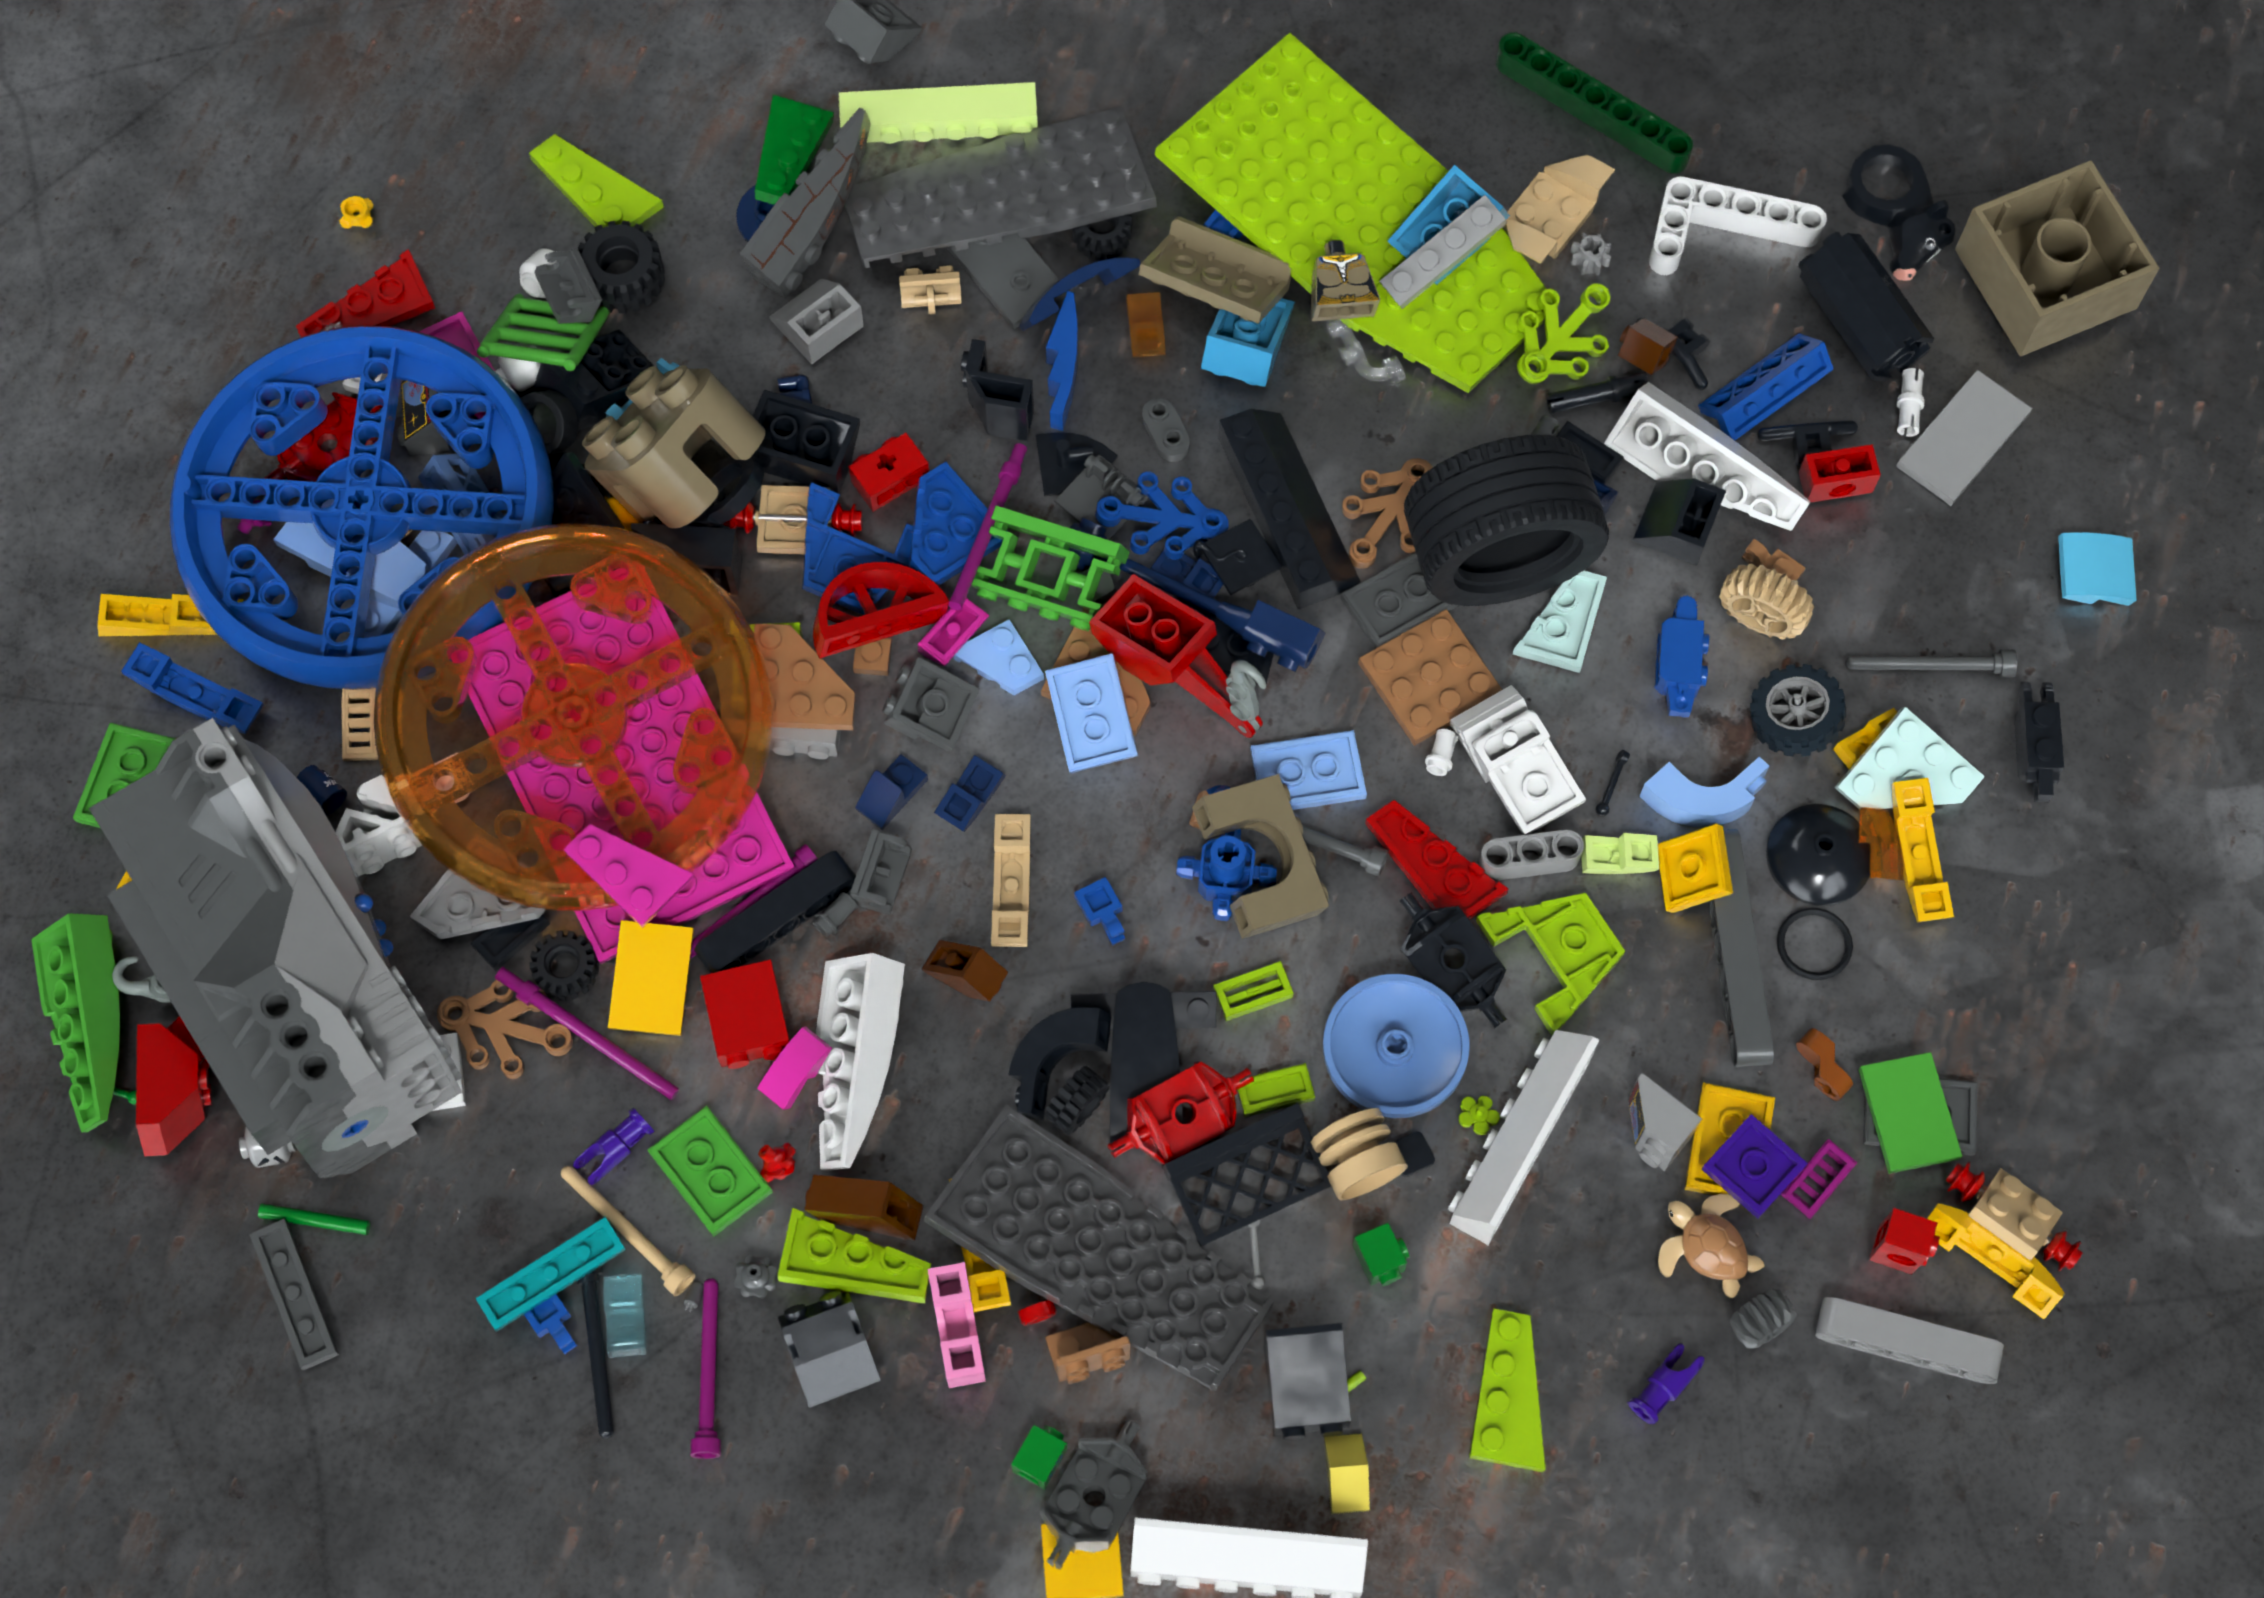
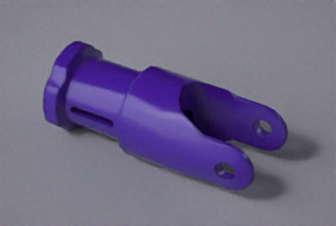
M634 1108L629 1110L630 1115L614 1130L608 1129L575 1159L573 1167L580 1169L594 1157L605 1154L601 1165L588 1177L590 1185L598 1183L631 1153L630 1148L646 1134L651 1135L655 1132Z
M1682 1343L1678 1344L1648 1378L1649 1384L1639 1396L1628 1401L1630 1409L1648 1424H1655L1658 1421L1657 1415L1669 1401L1677 1399L1703 1367L1705 1358L1699 1356L1687 1369L1682 1371L1671 1370L1684 1352L1685 1346Z

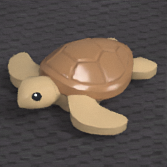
M1730 1194L1713 1195L1703 1202L1701 1214L1695 1215L1694 1211L1687 1204L1680 1201L1669 1202V1217L1674 1225L1683 1229L1682 1235L1667 1239L1662 1244L1658 1258V1267L1661 1274L1669 1278L1673 1274L1678 1259L1685 1255L1687 1262L1695 1271L1706 1277L1722 1280L1724 1294L1733 1299L1740 1288L1738 1279L1745 1277L1747 1272L1754 1273L1764 1267V1262L1761 1258L1747 1255L1746 1246L1738 1230L1729 1221L1720 1217L1721 1214L1737 1208L1740 1203Z

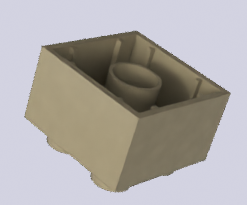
M2092 160L1974 207L1955 248V251L2020 357L2137 309L2159 270V266Z

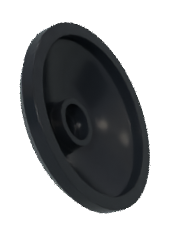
M1810 804L1789 811L1775 824L1768 838L1766 858L1772 877L1788 895L1809 905L1832 906L1851 899L1865 886L1873 869L1874 851L1868 833L1860 822L1849 813L1830 805ZM1819 843H1827L1830 846V850L1821 849Z

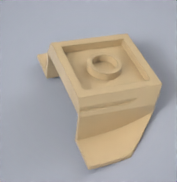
M1589 155L1545 166L1544 171L1536 175L1507 211L1510 216L1506 220L1507 224L1503 227L1507 229L1513 249L1539 264L1548 255L1556 259L1592 214L1600 189L1615 172V169Z

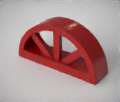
M870 562L851 567L836 576L822 594L813 626V641L819 659L936 623L947 612L949 599L934 581L919 571L904 565L889 562ZM881 588L893 590L896 593L890 607L878 611L866 589ZM854 592L866 615L855 617L832 608V605L843 596ZM906 596H909L910 598L914 599L908 602H904ZM827 619L835 622L836 624L828 626Z

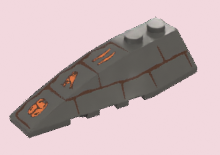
M860 107L834 136L833 148L831 150L823 148L815 157L816 163L811 173L808 174L804 171L796 179L797 189L790 196L784 193L779 198L740 253L753 279L785 299L791 291H795L799 287L807 267L810 264H814L820 257L822 246L836 224L852 190L863 158L871 125L866 111Z

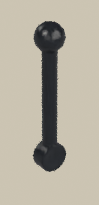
M1621 750L1616 757L1617 764L1603 800L1596 806V813L1599 816H1606L1609 813V801L1623 765L1627 763L1630 754L1625 750Z

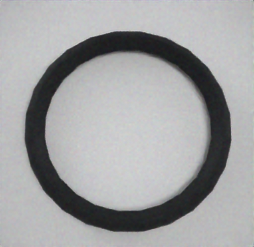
M1805 908L1796 911L1782 923L1777 936V947L1782 961L1791 971L1803 978L1824 980L1834 977L1848 965L1852 957L1853 942L1848 927L1838 916L1824 909ZM1808 915H1817L1831 920L1838 926L1845 939V953L1836 967L1829 971L1814 973L1806 971L1792 962L1786 952L1784 940L1789 926L1797 919Z

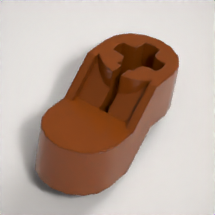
M1809 1029L1796 1043L1797 1050L1814 1066V1086L1830 1099L1839 1101L1853 1086V1081L1835 1063V1043L1819 1030Z

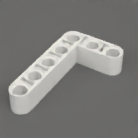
M1675 177L1666 186L1649 265L1655 273L1660 275H1669L1677 270L1684 249L1689 223L1800 247H1812L1821 238L1827 221V215L1821 207L1813 204L1687 177ZM1707 203L1713 204V205H1715L1716 207L1709 206V205H1707ZM1739 210L1746 211L1749 214H1744ZM1771 217L1778 218V219H1780L1781 221L1774 220V219L1771 218ZM1668 224H1673L1677 226V228L1668 226ZM1804 224L1811 225L1813 228H1809ZM1661 252H1667L1671 254V256H1666Z

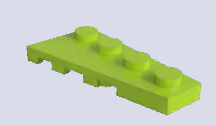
M555 134L529 152L531 161L595 227L602 225L603 228L607 227L610 221H615L616 225H621L622 220L629 221L631 227L636 223L640 225L664 207L661 199Z
M792 1208L777 1276L779 1282L925 1304L930 1281L928 1269L932 1268V1264L887 1246L884 1248L870 1242L867 1237L857 1233L852 1235L835 1228V1225L822 1219L817 1221L805 1216L804 1212Z
M1493 1309L1469 1458L1545 1472L1531 1315Z

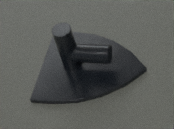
M1074 433L1036 435L1044 496L1060 495L1086 468L1084 463L1090 455L1097 457L1100 454L1111 464L1118 457L1116 453L1104 444L1087 436Z

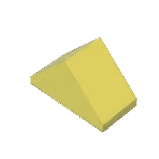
M1362 1434L1324 1437L1331 1514L1369 1511V1472Z

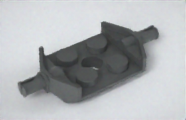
M1127 1419L1120 1433L1114 1439H1079L1078 1449L1046 1506L1042 1505L1040 1507L1043 1521L1057 1539V1544L1047 1559L1051 1566L1054 1567L1055 1565L1057 1569H1062V1565L1070 1551L1073 1553L1075 1550L1098 1552L1107 1550L1111 1546L1148 1479L1146 1468L1130 1446L1140 1429L1136 1422L1132 1424V1420ZM1097 1491L1104 1495L1105 1500L1099 1506H1089L1084 1502L1086 1494Z

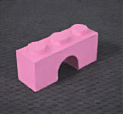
M965 1262L928 1269L948 1387L953 1388L985 1382Z

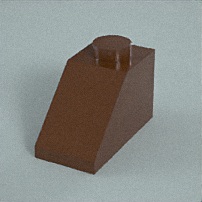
M939 940L921 968L926 974L967 997L988 1002L999 992L1002 982L1008 974V971L981 947Z

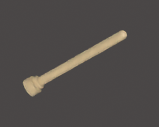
M564 1166L562 1168L561 1177L600 1215L606 1217L608 1222L662 1273L661 1278L665 1281L664 1287L674 1296H679L693 1283L696 1277L693 1271L685 1264L672 1263L572 1166Z

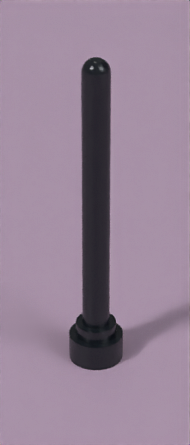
M601 1265L579 1279L577 1284L582 1286L598 1431L602 1438L608 1439L613 1435L614 1428L597 1283L600 1282V1276L603 1275Z

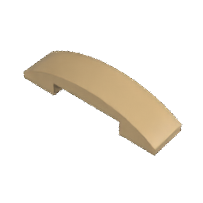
M995 814L991 947L1028 946L1030 814Z

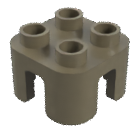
M681 365L674 370L662 374L656 366H652L641 372L628 386L625 394L632 403L616 421L612 416H609L598 422L583 439L582 446L590 453L585 461L587 471L640 524L644 521H653L657 516L669 528H680L699 517L718 496L717 487L690 460L697 450L713 437L732 458L747 460L761 445L766 431L709 369H689L686 365Z

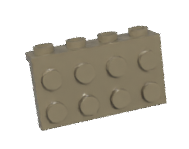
M1176 217L1172 221L1169 235L1141 263L1139 270L1140 276L1150 279L1155 284L1165 285L1180 291L1185 296L1197 298L1209 303L1214 308L1224 309L1240 316L1246 321H1253L1258 324L1287 293L1291 281L1289 264L1271 253L1182 217Z

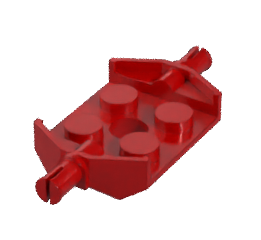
M333 392L334 401L327 405L328 413L326 419L283 453L277 455L279 465L261 479L316 482L330 465L349 457L357 399ZM379 405L374 407L370 411V413H376L383 406ZM378 437L370 438L365 445L368 446L376 443ZM327 440L338 442L336 448L332 451L325 452L320 450L321 445Z
M1196 1061L1194 1062L1195 1065L1142 1094L1127 1099L1128 1132L1123 1137L1107 1144L1108 1149L1113 1150L1110 1153L1116 1158L1132 1148L1140 1149L1160 1164L1165 1165L1233 1128L1237 1112L1235 1095L1238 1094L1237 1090L1254 1082L1253 1076H1248L1251 1074L1250 1070L1245 1068L1234 1076L1225 1078L1205 1063ZM1186 1102L1192 1107L1193 1116L1188 1123L1182 1124L1176 1119L1175 1110L1178 1105Z

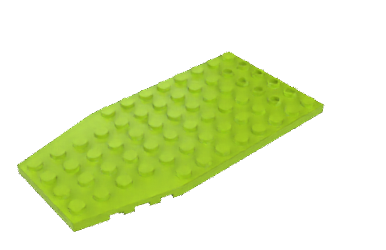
M1291 33L1287 34L1155 150V156L1258 248L1288 263L1291 269V277L1310 294L1315 260L1320 256H1326L1324 249L1326 243L1340 240L1344 242L1346 254H1362L1365 257L1375 283L1380 302L1374 317L1340 320L1356 332L1361 330L1374 337V342L1384 347L1389 345L1403 353V358L1412 363L1418 361L1431 369L1430 372L1467 393L1472 391L1524 342V335L1517 327V320L1524 312L1532 311L1538 315L1540 319L1538 328L1544 323V311L1538 307L1537 298L1546 290V287L1522 254L1513 249L1510 238L1503 228L1498 230L1483 246L1438 285L1432 284L1403 309L1399 307L1381 285L1380 280L1407 258L1387 241L1449 171ZM1544 296L1545 302L1552 305V299ZM1524 318L1525 324L1528 327H1532L1531 320Z

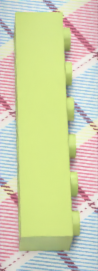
M1035 82L839 92L840 129L859 107L864 109L871 124L866 143L885 142L891 144L907 140L926 142L931 139L945 138L960 140L964 137L994 138L1002 135L1029 133L1031 129L1038 127Z

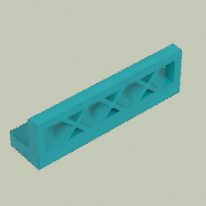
M604 1217L475 1299L497 1332L626 1249L606 1217Z

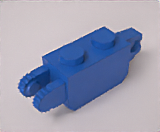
M1688 595L1680 597L1677 601L1676 609H1674L1673 618L1669 617L1662 623L1661 631L1657 636L1654 688L1661 695H1666L1668 715L1674 717L1690 716L1694 698H1696L1700 686H1706L1708 677V666L1702 665L1703 654L1707 655L1709 634H1704V621L1697 620V601Z

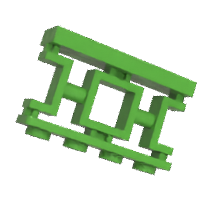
M995 506L991 517L995 524L994 527H990L989 534L1003 540L993 569L979 566L976 577L971 585L978 590L976 595L996 602L997 597L1009 600L1008 606L1027 612L1028 607L1038 609V615L1058 622L1059 617L1070 619L1069 625L1089 631V621L1103 607L1099 603L1092 602L1103 571L1119 576L1121 571L1119 568L1120 564H1126L1130 551L1120 543ZM1007 528L1044 539L1045 542L1031 539L1025 556L1013 553L1019 538L1013 533L1007 532ZM1070 547L1108 560L1104 562L1093 558L1086 576L1075 572L1080 556L1068 549ZM1041 552L1065 559L1055 589L1030 582ZM1008 566L1020 569L1015 585L1027 592L1023 594L989 583L988 581L991 579L1003 583ZM1070 585L1082 589L1077 604L1083 609L1089 610V613L1050 602V600L1055 599L1065 602Z

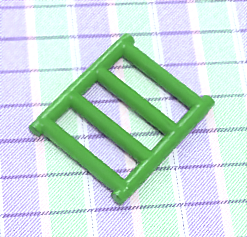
M515 294L480 343L477 354L482 358L492 355L563 366L566 370L573 371L606 322L609 310L603 306L599 307L592 322L558 324L555 318L518 313L519 311L554 316L548 301L525 298L522 294ZM511 325V326H518V327H524V328H531V329H537V330H544V331H550V332H557V333H563V334L576 335V336H580V337H579V338H573V337H566V336L553 335V334H547V333H540V332H534V331H527V330H521V329H514V328H508V327ZM499 340L509 341L515 343L570 351V353L556 352L498 342Z

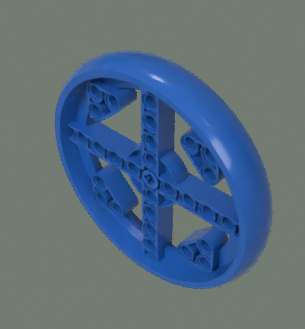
M371 325L337 328L296 339L257 359L226 384L202 412L183 447L174 475L170 498L169 523L172 549L178 571L188 595L201 616L218 636L253 663L279 676L323 688L347 690L382 688L410 682L452 665L453 662L448 653L465 644L472 637L508 620L522 602L535 580L545 556L551 534L554 511L553 480L544 440L533 416L509 384L485 362L446 340L418 331ZM388 374L384 380L375 381L379 375ZM361 377L349 457L330 465L316 482L229 476L238 455L251 436L264 454L275 456L283 453L326 419L328 409L317 391V387L335 381ZM401 380L423 385L438 392L428 399L426 412L435 429L465 464L475 469L483 468L492 461L495 453L501 474L503 494L411 488L406 476L397 467L389 463ZM280 399L277 405L268 407L271 401ZM315 401L310 408L302 409L305 403ZM383 406L379 412L370 413L374 407ZM452 410L448 416L438 417L442 411ZM486 412L483 418L478 420L472 419L476 413ZM275 431L272 437L263 439L266 433ZM378 437L376 443L368 446L365 445L370 438ZM478 443L482 444L477 451L468 452L470 446ZM368 469L374 470L370 476L361 478V474ZM231 493L227 500L219 502V498L223 494ZM266 495L262 502L253 504L256 497ZM300 497L295 505L287 506L292 498ZM334 499V503L330 507L321 508L325 501ZM404 504L400 511L390 512L394 505ZM438 506L435 513L430 515L424 514L427 508ZM473 508L468 516L459 517V513L463 509ZM500 510L507 511L503 518L493 519L496 512ZM222 518L313 523L320 538L335 549L322 635L299 629L282 621L291 618L297 612L298 600L295 594L253 545L247 543L240 544L230 552L228 557L223 536ZM408 530L497 535L489 556L475 577L463 559L449 557L443 560L407 588L399 597L398 608L410 627L385 635L364 638L375 556L394 547L406 535ZM364 534L361 541L350 543L355 535ZM255 560L252 567L242 569L247 561ZM355 566L360 567L359 571L352 576H346V573L350 568ZM464 573L460 581L449 582L454 574ZM250 592L247 600L237 602L240 595ZM285 595L281 603L272 604L276 596ZM355 599L351 607L341 609L342 604L346 600ZM416 604H425L420 612L410 613L412 607ZM451 606H460L456 614L451 616L445 615L446 610ZM350 632L349 637L345 641L336 642L337 637L341 633Z

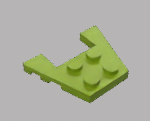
M1587 893L1542 901L1539 905L1524 908L1520 906L1508 908L1507 911L1490 914V912L1483 913L1477 916L1476 919L1477 924L1493 947L1526 930L1564 987L1561 991L1536 1004L1534 1008L1551 1036H1553L1555 1030L1562 1028L1625 954L1624 948Z

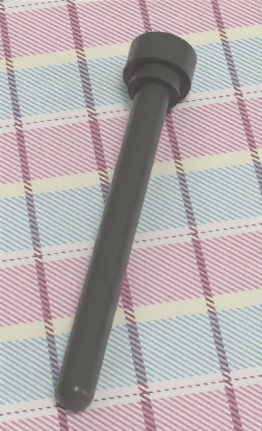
M2000 649L1999 653H1993L1992 656H1850L1846 660V666L1852 670H1992V673L1998 674L1999 677H2015L2017 654L2015 649Z
M1302 826V836L1306 843L1358 861L1361 867L1366 868L1365 872L1380 876L1389 850L1376 845L1373 848L1367 846L1364 849Z

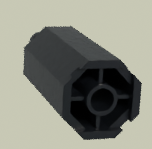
M1839 232L1832 233L1822 242L1823 246L1815 254H1810L1799 262L1798 267L1801 270L1799 277L1872 381L1885 382L1892 378L1889 373L1890 371L1897 368L1902 373L1925 356L1930 350V346L1927 343H1933L1935 338L1861 234L1847 233L1842 236Z

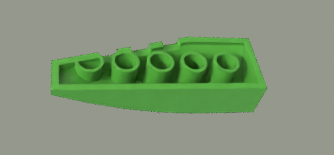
M68 913L31 940L41 1007L44 1016H51L55 1027L50 1032L53 1045L61 1046L64 1058L59 1064L63 1075L70 1077L73 1084L70 1087L69 1095L81 1132H89L107 1121L113 1096L119 1055V992L112 979L116 963L112 948L113 935L109 929L107 915Z

